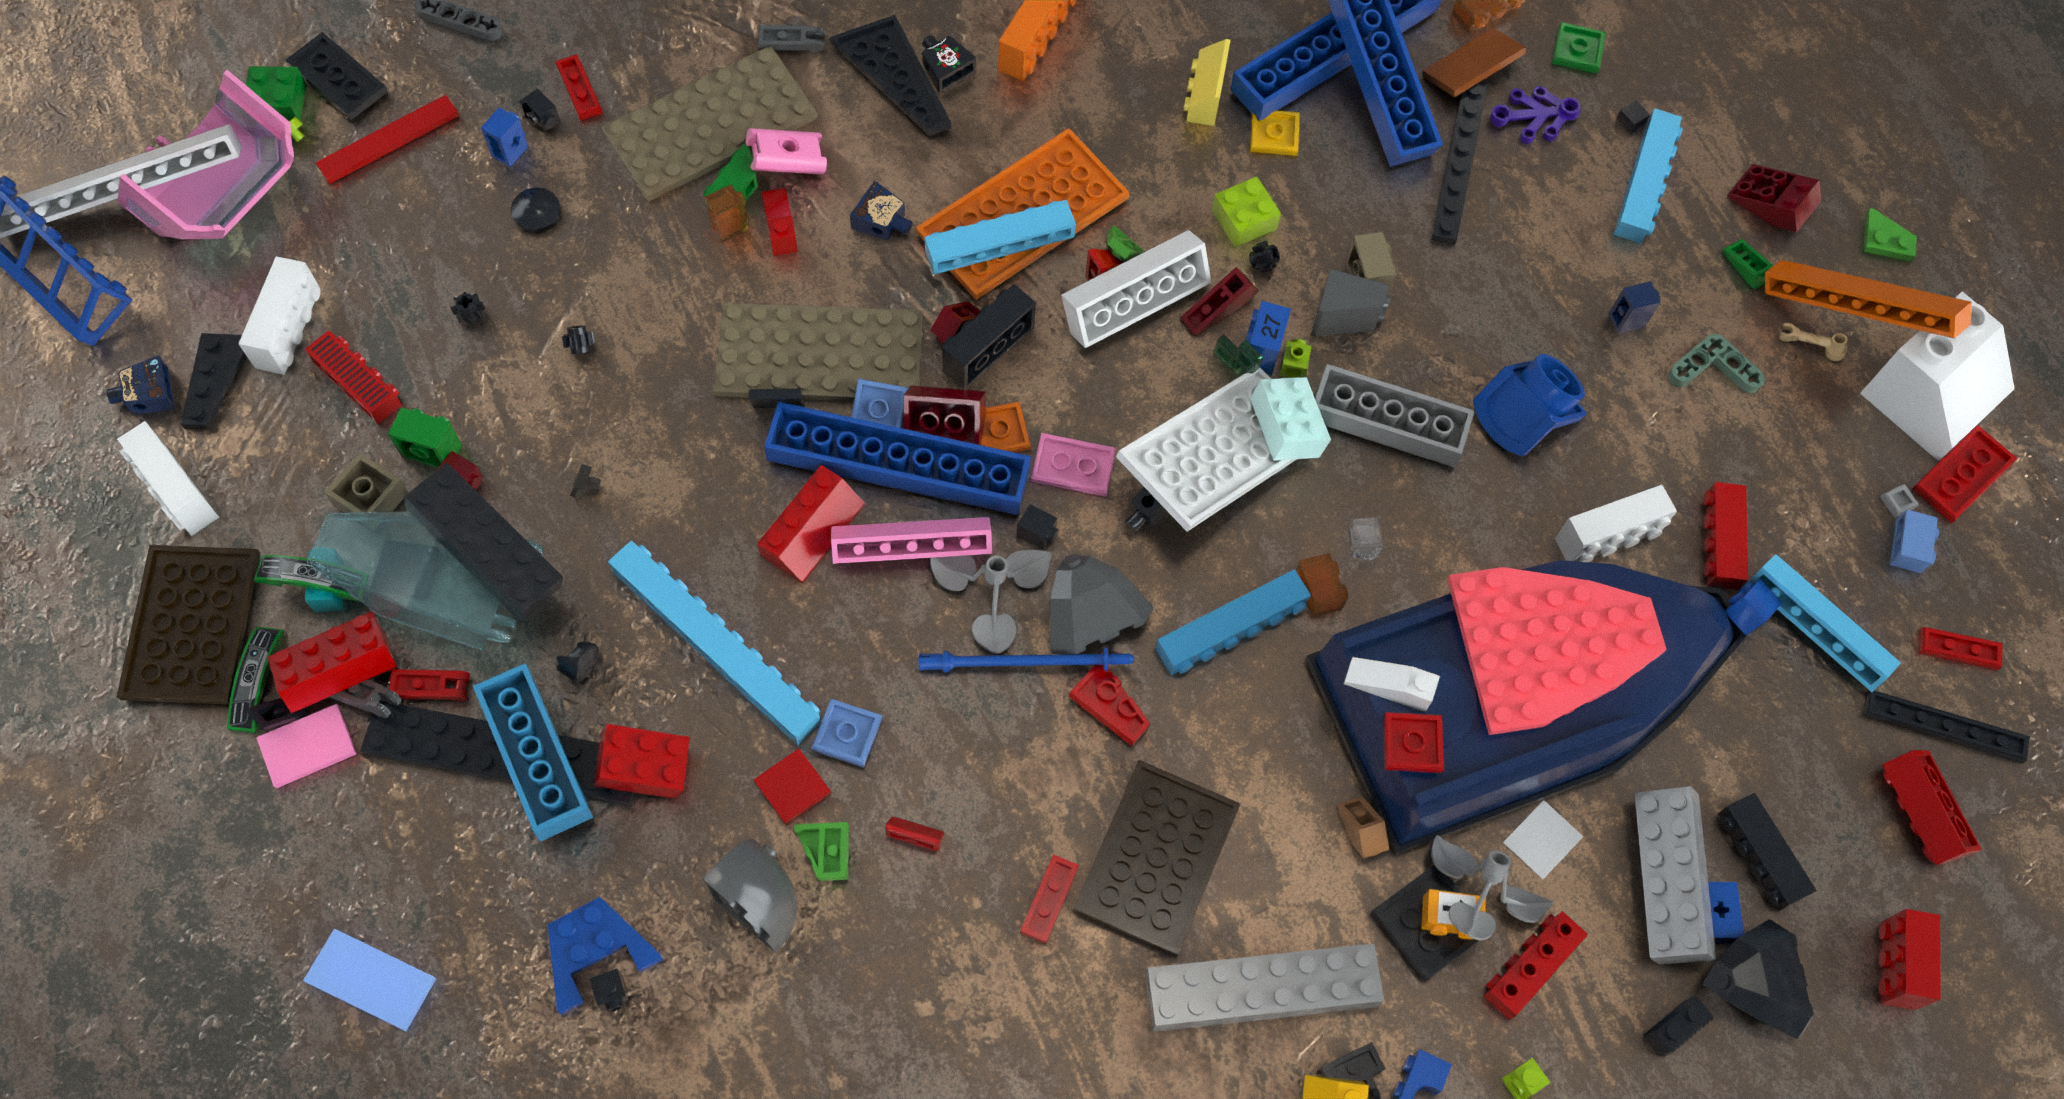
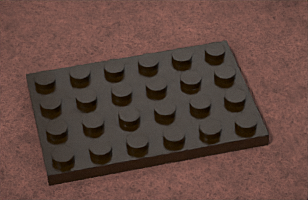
M149 545L116 696L118 699L124 701L230 703L253 595L254 577L260 559L258 549Z
M1138 760L1073 911L1177 957L1241 803Z

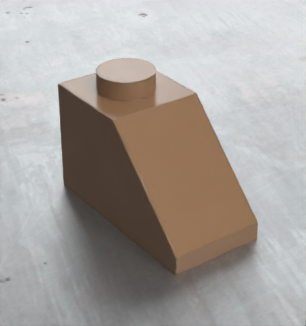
M1363 796L1337 804L1351 843L1363 858L1376 856L1381 852L1389 850L1385 821Z

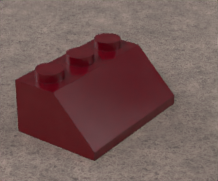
M924 386L909 387L904 394V429L981 445L986 417V391Z

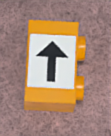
M1429 889L1423 896L1422 929L1430 930V934L1438 936L1454 933L1458 934V937L1462 939H1473L1467 934L1460 932L1451 923L1448 913L1451 906L1458 902L1467 903L1475 908L1480 896ZM1486 898L1480 908L1482 912H1485Z

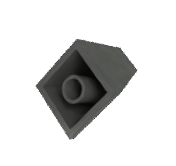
M1330 269L1311 336L1374 331L1377 322L1382 323L1391 296L1387 295L1389 285Z

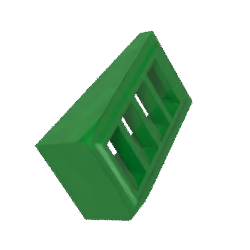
M1741 239L1723 248L1722 251L1753 289H1757L1765 284V272L1774 265L1746 241Z

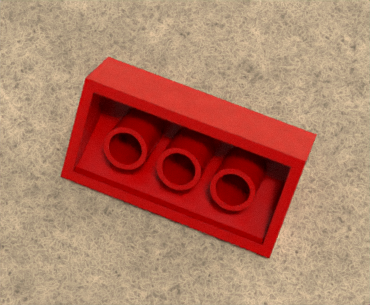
M820 465L757 543L760 556L803 584L832 547L831 527L849 526L865 506V503L843 478Z
M1912 750L1882 764L1885 769L1883 772L1884 778L1890 786H1894L1898 794L1896 800L1903 811H1907L1911 819L1909 822L1910 827L1916 836H1920L1925 845L1923 852L1930 862H1934L1935 865H1942L1982 850L1929 750Z

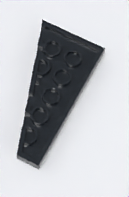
M896 15L830 37V43L928 136L951 129V121Z

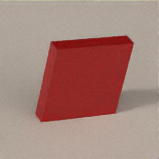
M1384 713L1385 770L1442 773L1444 771L1442 715Z
M799 748L753 780L785 825L831 794V790Z

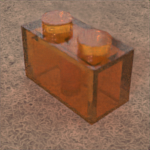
M731 184L705 197L710 225L722 242L748 229L746 219L749 216L744 208V205H746L745 198L740 191L736 192Z
M1326 553L1300 560L1296 572L1311 594L1308 606L1312 617L1342 610L1348 599V592L1344 584L1341 585L1338 577L1340 575L1339 566L1336 561L1332 560L1331 554Z

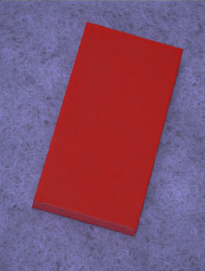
M1976 425L1912 489L1953 523L2018 458L1979 425Z

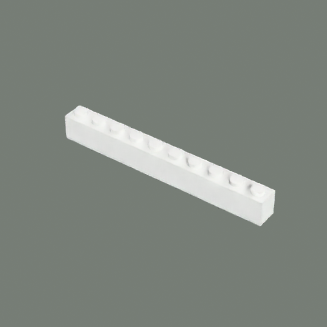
M228 124L16 197H20L30 204L29 210L31 212L38 213L47 222L117 199L120 177L123 174L144 190L238 158L242 145L233 128ZM7 203L0 218V238L30 228L29 224Z

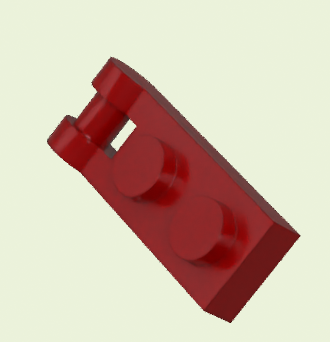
M392 669L389 690L397 693L401 699H435L464 702L468 698L466 684L470 682V673L457 670ZM448 682H455V689L447 688Z

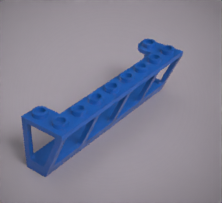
M3 175L0 178V218L7 203L29 224L30 229L18 259L0 243V266L71 335L81 342L94 346L133 299L125 293L127 289L116 280L110 282L104 275L94 272L92 270L94 265L83 257H79L77 255L78 250L71 244L63 242L61 240L63 236L52 227H47L45 225L47 221L41 215L29 210L30 204L20 197H15L18 193L15 189L17 184ZM37 234L45 239L62 256L50 290L25 267ZM69 264L92 284L91 292L80 319L57 298ZM106 293L120 299L121 301L95 331H92L88 327V323L99 295Z

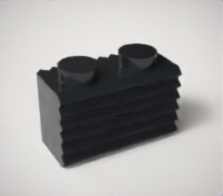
M1694 995L1681 1003L1647 1031L1644 1037L1660 1056L1665 1057L1675 1052L1688 1039L1692 1038L1705 1025L1709 1024L1713 1020V1015L1698 997Z

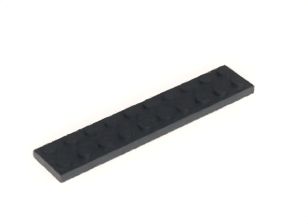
M379 701V703L389 708L391 714L386 719L374 713L372 714L360 749L363 755L513 784L487 721L402 704L396 706L386 701ZM558 735L585 798L632 806L634 792L593 786L599 749L598 742Z

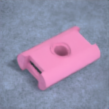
M749 128L746 135V145L752 146L754 159L751 169L752 171L824 174L827 167V158L822 157L819 143L822 135L819 132Z

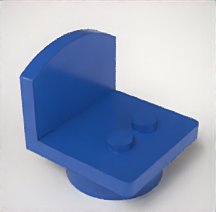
M1540 354L1532 361L1505 366L1473 399L1476 414L1489 436L1506 450L1520 456L1527 455L1552 429L1579 422L1587 415L1586 411L1579 404L1585 396L1584 388L1579 379L1566 365L1546 354Z

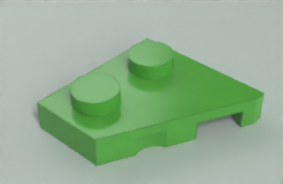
M1870 208L1866 213L1863 252L1911 262L1916 256L1917 236L1877 210Z
M1115 225L1107 232V245L1113 249L1112 254L1121 261H1129L1146 252Z
M847 822L794 824V830L799 836L817 878L820 881L848 880L849 824Z

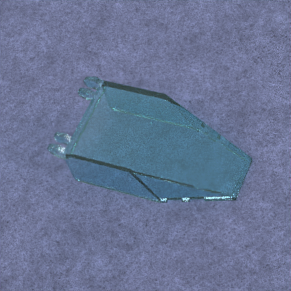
M410 512L327 513L308 557L307 564L333 583H337L349 592V595L353 598L360 600L368 606L376 615L479 650L484 649L486 640L502 643L509 642L511 637L507 633L490 628L492 622L514 628L516 621L504 615L496 614L500 601ZM526 539L541 555L543 554V546L530 539Z

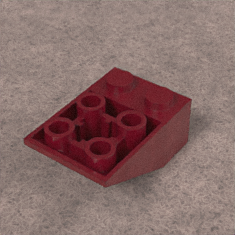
M1752 164L1728 193V197L1773 227L1797 233L1821 202L1820 180Z

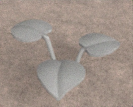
M1023 550L1010 554L1006 560L1001 556H992L987 560L986 565L981 566L977 573H975L976 563L970 555L930 558V565L938 583L952 591L964 590L968 585V580L975 581L985 573L986 581L994 586L992 616L983 614L977 617L972 625V635L980 646L992 653L999 654L1011 646L1016 636V624L1013 618L1007 614L997 615L999 584L1003 583L1007 576L1008 578L1014 577L1015 583L1023 588L1040 586L1047 577L1052 553L1041 550Z
M1439 835L1435 837L1431 847V857L1439 871L1449 877L1460 879L1464 874L1472 877L1481 870L1482 879L1486 882L1475 908L1467 903L1458 902L1453 904L1449 910L1448 916L1451 923L1463 934H1467L1475 940H1486L1493 935L1496 929L1495 920L1490 914L1480 911V908L1491 885H1496L1500 882L1501 902L1507 903V911L1519 920L1528 923L1537 922L1552 906L1553 901L1520 888L1507 886V877L1510 873L1508 869L1511 865V859L1505 853L1491 851L1487 859H1482L1477 865L1475 858L1470 853L1446 842Z

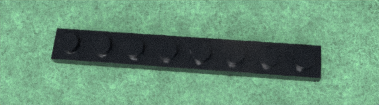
M1477 83L1460 95L1431 240L1455 245L1457 241L1488 84Z

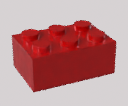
M606 724L600 735L593 786L676 799L684 790L690 737Z
M1904 909L1882 921L1879 927V938L1882 940L1879 966L1882 967V978L1878 986L1879 994L1882 995V1004L1917 1010L1941 1000L1940 915Z

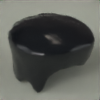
M578 642L577 647L568 656H557L556 659L559 663L556 666L557 671L574 683L582 682L593 671L598 661L599 647L591 642Z

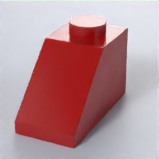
M1092 248L1088 250L1085 277L1089 281L1123 264V261L1116 258L1112 251Z

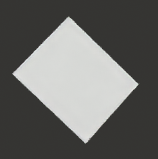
M1543 800L1503 843L1538 876L1544 879L1584 836Z

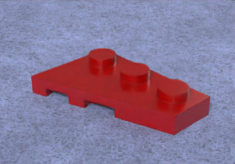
M1094 665L1070 691L1068 697L1129 745L1133 746L1149 728L1150 723L1133 698H1130L1124 691L1117 675L1114 676L1109 668L1108 671H1104L1103 665Z

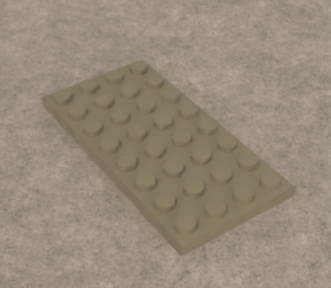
M766 47L601 127L647 201L650 202L729 163L734 151L740 149L744 142L746 143V135L749 128L794 131L818 119V113L774 49Z
M723 303L714 394L720 397L749 398L750 389L800 388L805 400L854 402L858 379L907 388L910 386H920L923 310Z

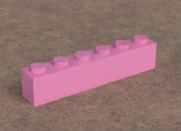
M989 517L831 527L833 564L992 554Z

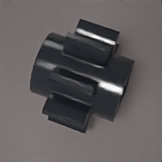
M1263 241L1252 247L1253 251L1249 254V260L1254 269L1261 268V272L1266 273L1277 267L1276 263L1280 260V254L1275 245L1268 246V242Z
M464 292L458 297H454L456 305L452 306L451 310L456 315L459 323L464 320L471 325L476 320L482 319L480 311L484 310L485 307L476 293L470 295Z
M585 325L568 327L567 334L562 336L563 348H570L571 354L589 352V345L595 343L593 331L587 332Z

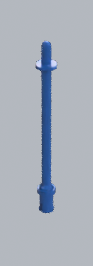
M1108 648L1103 649V654L954 656L949 651H943V654L919 653V671L943 670V672H949L954 667L1103 665L1104 671H1108V665L1132 664L1134 662L1132 654H1108Z

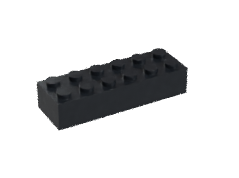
M447 462L404 496L405 509L520 622L562 587L563 576Z

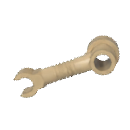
M1791 323L1783 324L1782 330L1788 331L1790 334L1781 332L1779 336L1781 341L1799 340L1826 347V357L1832 361H1840L1845 357L1848 349V338L1845 334L1836 333L1830 338L1800 331L1799 328H1796Z

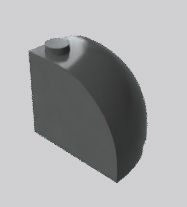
M749 839L727 853L708 872L703 881L712 899L776 953L787 941L795 926L798 913L797 895L790 877L775 859L778 854L767 844L761 846L756 840Z

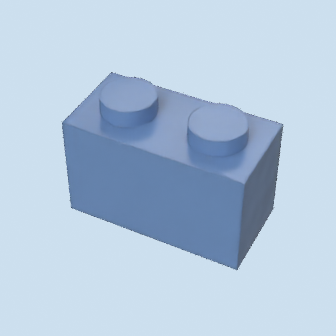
M1908 509L1902 513L1895 522L1890 565L1917 573H1922L1927 567L1932 566L1936 559L1934 544L1939 536V528H1937L1938 518Z

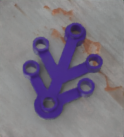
M1543 86L1535 87L1531 97L1527 96L1523 90L1515 88L1509 95V101L1514 105L1523 104L1530 109L1511 111L1505 105H1497L1493 108L1490 119L1493 125L1497 127L1506 125L1508 121L1534 119L1528 127L1522 130L1520 140L1523 143L1530 144L1534 141L1536 132L1548 117L1557 116L1553 124L1546 126L1543 132V138L1546 141L1552 142L1556 140L1559 129L1566 120L1572 121L1578 118L1581 108L1576 99L1568 97L1561 100L1549 93ZM1546 101L1553 107H1546L1539 102Z

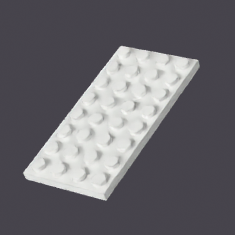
M1259 366L1122 448L1116 455V458L1187 532L1297 460H1273L1250 399L1261 379H1271Z

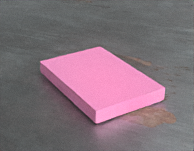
M1041 433L1031 482L1107 497L1117 448Z
M337 704L256 737L275 788L284 786L357 754L340 707Z

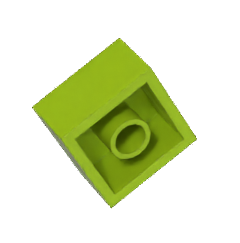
M1257 176L1214 195L1211 211L1234 247L1277 230L1281 212Z

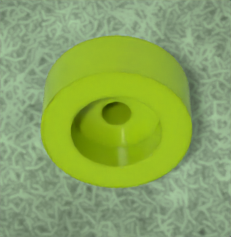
M295 116L289 122L291 125V137L298 142L304 137L297 129L303 123Z

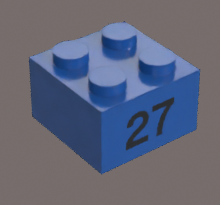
M1262 301L1260 309H1254L1241 357L1245 358L1243 368L1252 370L1259 366L1266 374H1273L1291 308Z

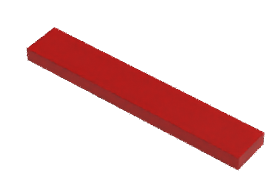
M444 95L315 163L327 182L331 184L459 117L458 111L449 98Z

